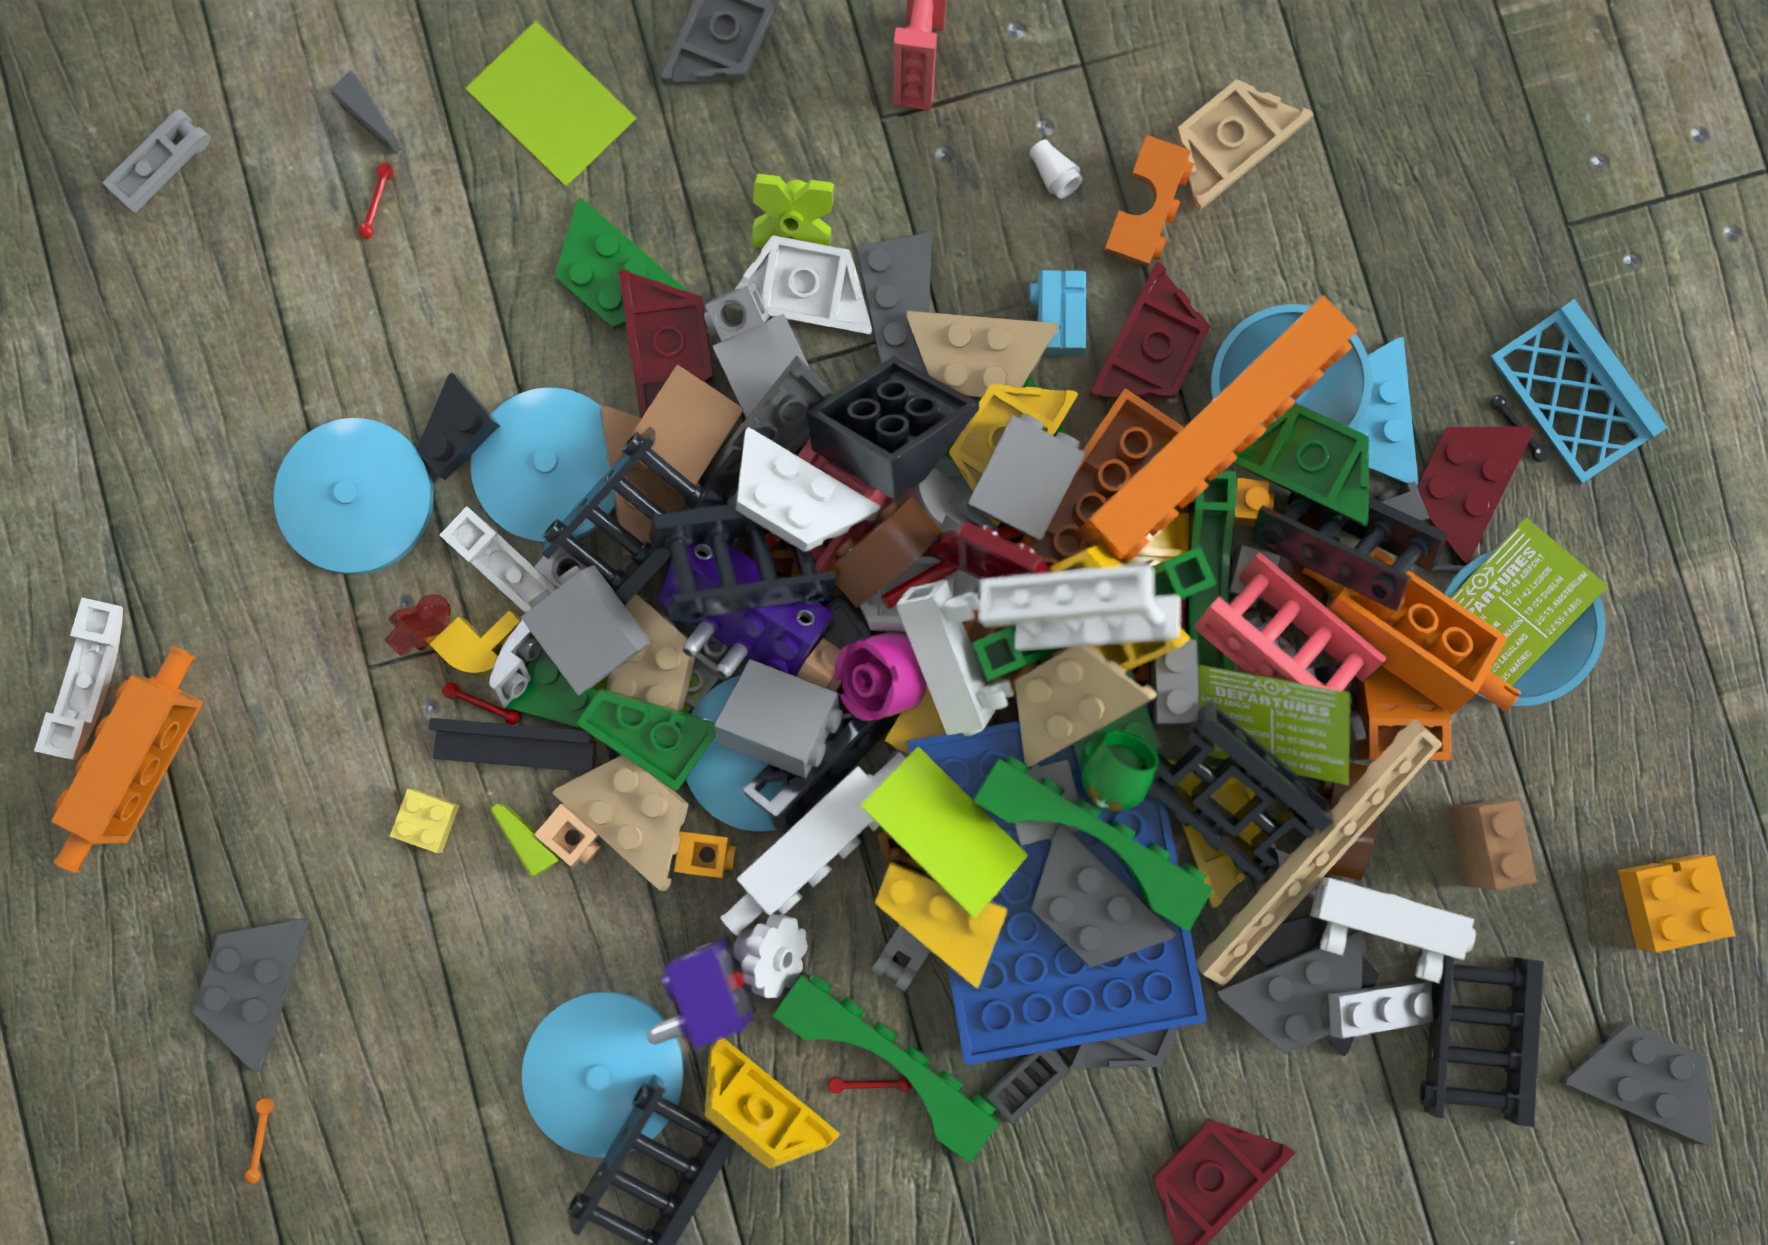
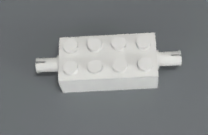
M900 752L896 753V756L874 776L871 774L867 776L859 767L850 773L737 878L747 894L725 915L723 914L720 917L724 924L738 936L763 911L771 916L778 910L784 915L803 897L798 890L805 883L809 882L814 887L832 870L827 863L834 856L839 854L844 859L862 842L857 835L864 828L869 826L874 831L879 826L860 805L906 758Z

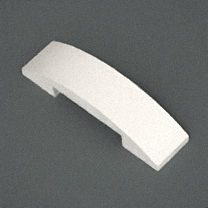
M467 506L440 534L448 544L468 562L472 563L525 613L532 609L528 604L531 599L546 589L551 593L557 589L547 578L534 569V566Z
M81 598L70 636L76 638L54 712L53 714L47 712L45 714L35 746V752L75 761L78 759L94 729L109 689L120 643L123 607Z

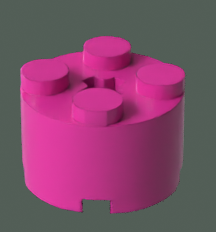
M890 631L848 644L843 647L836 660L835 679L836 681L841 680L844 693L839 695L845 707L861 720H878L914 709L925 695L927 683L911 642L907 636L897 631Z

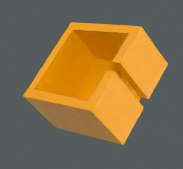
M1693 854L1660 861V864L1650 863L1617 870L1636 949L1657 953L1735 936L1715 855Z

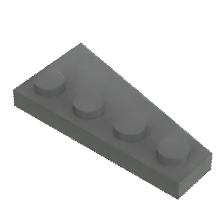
M932 232L857 246V254L880 364L895 356L918 370L927 373L907 319V311L929 313Z
M796 355L700 477L702 485L710 477L723 487L722 502L728 505L727 499L737 493L739 488L743 439L747 428L750 427L789 452L794 453L810 439L807 411L835 393Z

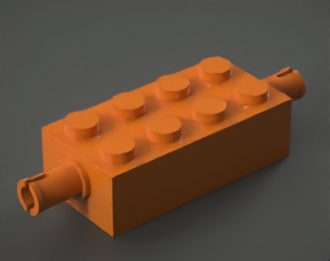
M1377 548L1369 555L1389 566L1395 561ZM1304 567L1301 573L1308 575L1331 591L1330 596L1332 598L1326 608L1387 658L1381 666L1452 715L1477 693L1500 707L1504 712L1508 711L1518 699L1521 691L1515 689L1491 672L1492 665L1508 637L1410 570L1406 574L1411 576L1397 612Z
M172 645L156 677L151 676V678L131 675L129 680L124 681L115 694V701L117 702L111 713L98 724L95 731L96 740L90 751L79 759L75 767L77 775L69 789L64 790L55 803L56 813L51 822L71 832L58 857L54 860V863L59 867L79 873L93 844L127 843L203 704V701L179 688L193 660L196 659V656Z

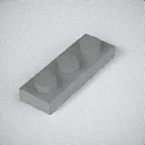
M1414 980L1328 995L1330 1031L1333 1037L1347 1038L1433 1022L1430 981Z

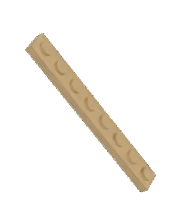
M1415 719L1406 728L1401 730L1384 753L1369 765L1366 773L1358 782L1342 795L1339 803L1332 809L1333 823L1323 832L1315 828V834L1309 839L1306 838L1296 851L1288 855L1284 864L1271 879L1258 889L1257 894L1241 912L1232 918L1227 928L1214 942L1205 948L1201 957L1196 961L1199 971L1224 987L1441 747L1442 743Z

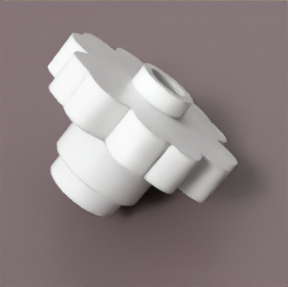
M772 914L769 916L766 925L760 923L755 929L745 930L737 937L734 944V956L742 965L744 983L752 985L754 994L765 998H779L784 987H793L797 977L802 972L803 963L801 958L807 951L806 931L798 927L797 919L782 914Z

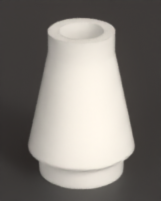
M1048 140L1038 142L1030 150L1029 156L1033 159L1050 194H1055L1058 198H1064L1079 187L1082 182V177L1079 174L1080 168L1056 150Z

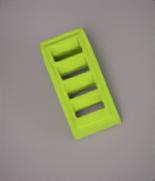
M496 804L491 807L492 815L530 876H540L563 861L534 835L536 831L506 804Z

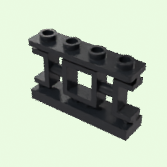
M1211 701L1198 711V720L1196 722L1191 721L1187 725V738L1195 743V745L1183 757L1172 765L1157 753L1158 765L1146 794L1154 801L1158 802L1161 800L1172 809L1174 816L1180 823L1185 826L1191 825L1202 834L1204 841L1213 850H1222L1232 859L1233 864L1242 874L1246 876L1251 874L1261 883L1268 877L1267 870L1270 867L1274 869L1279 865L1278 852L1271 846L1293 826L1309 839L1315 834V828L1323 832L1333 823L1330 801ZM1214 743L1229 755L1216 769L1204 761L1215 750ZM1146 763L1142 766L1141 770H1148ZM1190 772L1202 780L1192 790V796L1177 785ZM1232 776L1256 794L1234 815L1211 797ZM1276 794L1289 807L1274 819L1265 810L1275 802ZM1251 822L1262 830L1251 839L1252 846L1238 835Z

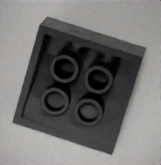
M893 356L807 411L811 447L816 453L896 500L926 479L978 412L979 402Z

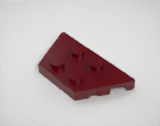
M1156 262L1089 396L1093 398H1119L1126 388L1141 399H1174L1211 327L1200 312L1192 308L1190 299L1181 288L1178 290L1165 273L1166 268L1162 263Z
M619 270L640 418H643L677 364L703 382L714 376L707 325L704 317V303L702 296L639 276L627 270Z
M1530 426L1446 427L1443 429L1418 480L1417 488L1429 515L1430 525L1448 533L1446 542L1455 552V558L1459 563L1466 565L1470 562L1535 430Z
M967 521L943 533L927 550L928 555L980 580L1051 573L1043 559L1037 556L1036 552L1029 546L1022 543L1012 544L1000 538L993 529L984 525L977 527Z
M1208 1118L1152 1175L1174 1245H1207L1296 1152L1288 1145Z

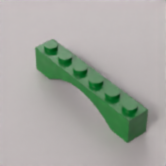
M1223 471L1211 482L1205 477L1203 480L1209 486L1191 503H1188L1189 551L1201 546L1217 584L1186 597V634L1191 638L1190 640H1196L1198 665L1233 671L1232 660L1193 628L1218 597L1229 605L1230 554L1236 511V471Z
M1201 546L1151 567L1153 569V597L1178 595L1181 600L1217 584ZM1016 624L970 643L984 681H990L1066 647L1018 651L1015 649Z
M1009 756L1006 762L1001 759L994 761L971 801L1008 823L1029 820L1053 821L1073 826L1093 836L1112 850L1127 867L1140 889L1145 905L1155 913L1189 932L1214 889L1204 883L1207 877L1206 874L1187 863L1184 864L1182 869L1168 861L1171 856L1170 852L1151 841L1147 847L1133 840L1136 832L1124 824L1114 820L1110 826L1098 819L1097 817L1101 811L1084 800L1079 799L1075 805L1062 797L1065 789L1044 777L1042 782L1039 783L1027 776L1030 768L1013 757Z
M813 972L808 977L802 973L772 1016L804 1040L826 1039L847 1042L870 1050L890 1062L910 1081L921 1096L932 1119L937 1140L968 1163H971L999 1124L997 1117L992 1114L996 1108L976 1093L972 1099L960 1090L963 1083L947 1070L943 1069L939 1074L927 1064L930 1058L913 1045H910L906 1050L894 1041L897 1034L887 1025L878 1020L874 1026L862 1017L865 1010L852 999L845 996L843 1001L831 994L829 991L833 986L821 976Z

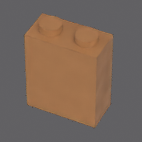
M677 364L631 436L635 432L642 435L649 426L656 431L655 444L651 449L696 485L744 408ZM640 460L635 465V467L644 471L648 469ZM662 478L660 479V481H661L666 487H668L669 489H671V490L677 492V491H676L674 488H672L668 483H666Z
M1519 800L1483 801L1449 808L1465 886L1499 890L1537 883Z

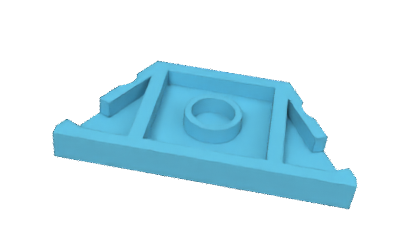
M1404 337L1393 340L1368 355L1372 370V392L1366 413L1356 431L1369 436L1370 473L1390 477L1402 482V486L1415 481L1417 486V465Z

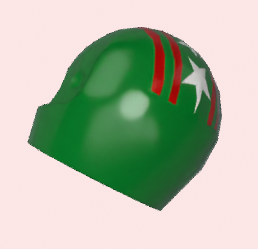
M1123 730L1110 731L1093 749L1082 770L1085 792L1097 806L1105 810L1124 811L1137 806L1145 797L1153 781L1158 765L1156 751L1144 739L1133 733ZM1123 745L1131 748L1143 758L1148 770H1136L1123 765L1110 754L1106 746Z

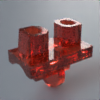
M431 594L421 598L416 606L396 610L388 619L395 628L385 639L386 643L400 656L408 655L413 648L420 651L427 649L430 643L450 625L447 624L451 617L450 604L441 595Z

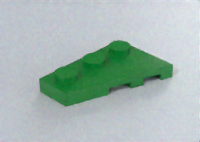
M600 688L576 723L676 792L716 737L715 721Z

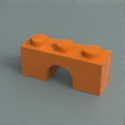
M1146 135L1131 178L1145 183L1151 189L1154 196L1153 207L1142 215H1131L1119 210L1104 249L1105 253L1148 267L1151 258L1159 260L1167 239L1160 236L1165 221L1173 222L1180 204V200L1174 199L1179 184L1186 186L1194 163L1187 161L1191 150Z

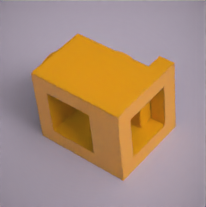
M1237 478L1234 525L1254 527L1258 511L1262 506L1273 510L1274 493H1269V481Z
M680 831L681 839L676 855L674 872L724 878L726 870H734L737 847L729 846L730 837ZM705 847H711L715 851V858L712 862H705L701 858V851Z

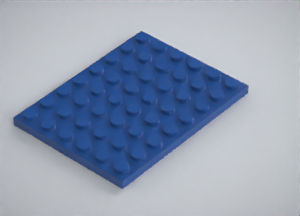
M1146 702L1144 704L1149 714L1148 703ZM1020 721L988 726L981 732L969 736L963 735V733L943 734L907 741L909 755L919 746L971 799L996 759L1006 762L1007 758L1011 756L1025 764ZM1071 745L1036 763L1039 766L1068 759L1078 800L1082 799L1095 807L1094 802L1085 792L1082 771ZM1146 794L1141 803L1124 811L1100 810L1098 819L1110 826L1114 820L1124 824L1136 832L1133 840L1145 847L1148 846L1150 841L1171 853L1168 861L1178 866L1167 805L1161 800L1158 802L1154 801ZM979 806L1028 854V857L991 899L992 902L1005 906L1007 913L978 989L947 964L965 1065L1207 1022L1190 930L1188 932L1152 911L1176 934L1171 940L1090 967L1030 908L1052 841L1045 839L1020 845L1014 823H1008ZM1081 830L1072 832L1100 862L1144 903L1140 889L1129 870L1112 850Z

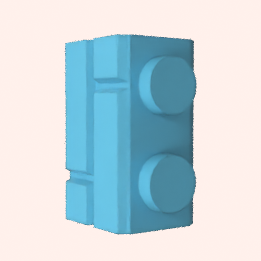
M1039 271L1037 283H1030L1029 306L1036 307V322L1059 324L1055 337L1053 336L1041 357L1083 356L1086 350V272Z

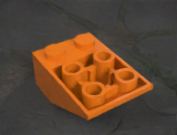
M1381 665L1364 682L1357 678V714L1361 716L1367 736L1365 740L1358 741V760H1377L1393 743L1396 735L1406 728L1413 719L1424 726L1442 743L1441 747L1432 755L1428 762L1451 760V719L1447 710Z

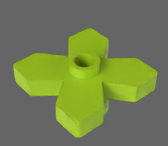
M757 174L754 182L753 203L766 213L754 220L752 246L763 249L772 235L784 238L791 236L795 240L830 246L831 227L824 223L820 217L832 211L834 184L817 180H810L808 183L801 180H791L785 183L780 176Z

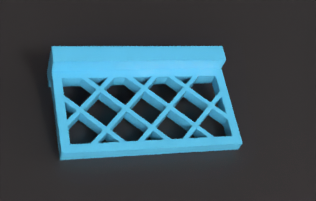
M1575 299L1489 357L1580 484L1668 428ZM1553 323L1563 336L1560 351L1539 348L1541 332ZM1534 337L1533 346L1522 345ZM1568 344L1575 353L1567 352ZM1513 350L1531 352L1527 373L1512 371L1503 357ZM1537 354L1559 357L1555 378L1533 375ZM1565 358L1580 360L1585 366L1586 371L1583 383L1562 379ZM1591 376L1598 385L1590 384ZM1517 378L1526 379L1525 387L1522 386ZM1532 381L1554 384L1550 405L1539 404L1533 401L1529 395ZM1560 385L1582 389L1578 410L1556 406ZM1588 390L1603 392L1609 399L1606 415L1584 411ZM1614 408L1621 417L1613 416ZM1540 410L1549 411L1547 419ZM1555 412L1577 416L1573 437L1558 435L1553 429ZM1583 417L1605 420L1601 442L1579 438ZM1611 422L1627 424L1636 438L1624 446L1608 443ZM1563 441L1571 443L1570 451L1563 443ZM1578 444L1599 447L1597 463L1585 472L1575 459ZM1606 449L1616 450L1605 458Z

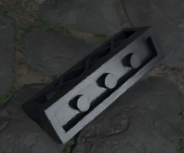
M838 694L839 709L843 711V716L838 727V734L831 741L824 742L826 750L819 766H812L807 777L803 778L786 770L780 771L781 768L768 764L743 789L745 796L768 814L774 827L785 835L894 726L895 723L892 716L866 721L855 717L853 714H845V705ZM782 781V791L771 802L758 793L768 782Z
M440 718L429 719L428 730L436 731L433 759L589 772L594 769L597 741L594 740L595 736L587 731Z

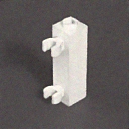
M946 580L911 587L900 599L896 607L947 735L963 733V735L969 736L977 734L986 727L996 709L1004 708L1008 705L1006 697L1014 695L1009 680H999L986 686L962 623L963 621L973 619L975 617L973 610L980 609L976 592H970L953 598Z
M1322 877L1318 882L1310 913L1311 917L1328 921L1321 940L1320 949L1342 955L1346 944L1348 927L1423 948L1422 956L1416 967L1415 976L1439 983L1441 978L1444 955L1464 960L1466 952L1471 951L1476 936L1475 929L1472 928L1474 922L1472 918L1327 877Z

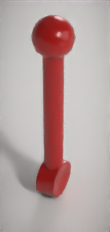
M381 163L377 168L380 177L365 222L358 228L360 237L364 239H369L373 235L372 224L386 181L394 175V170L388 163Z
M447 682L442 689L445 697L462 699L503 717L507 724L515 725L520 720V715L516 710L506 711L461 691L455 683Z
M836 1076L828 1084L829 1090L834 1094L841 1093L843 1089L898 1088L902 1092H908L913 1086L905 1076H901L898 1080L844 1081Z

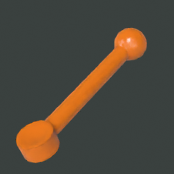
M263 1098L256 1104V1110L260 1115L250 1169L244 1175L245 1181L249 1184H255L261 1178L258 1167L267 1117L274 1109V1101L271 1098Z

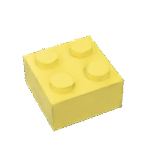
M407 789L390 837L435 853H442L460 805L414 789Z

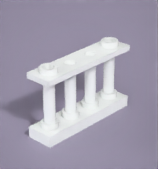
M1148 564L982 579L979 621L985 626L1016 624L1015 649L1018 651L1179 639L1180 597L1178 595L1153 597V569Z

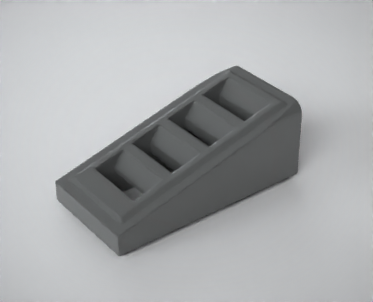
M349 71L331 89V94L351 117L391 153L397 154L401 150L397 138L358 76L353 71Z
M1059 1049L1021 1055L984 1093V1097L1013 1125L1069 1073L1070 1061ZM1040 1055L1053 1067L1051 1071L1038 1059ZM1029 1065L1043 1078L1040 1082L1026 1070ZM1016 1077L1031 1090L1028 1095L1013 1081ZM1004 1088L1020 1102L1016 1107L1001 1093Z

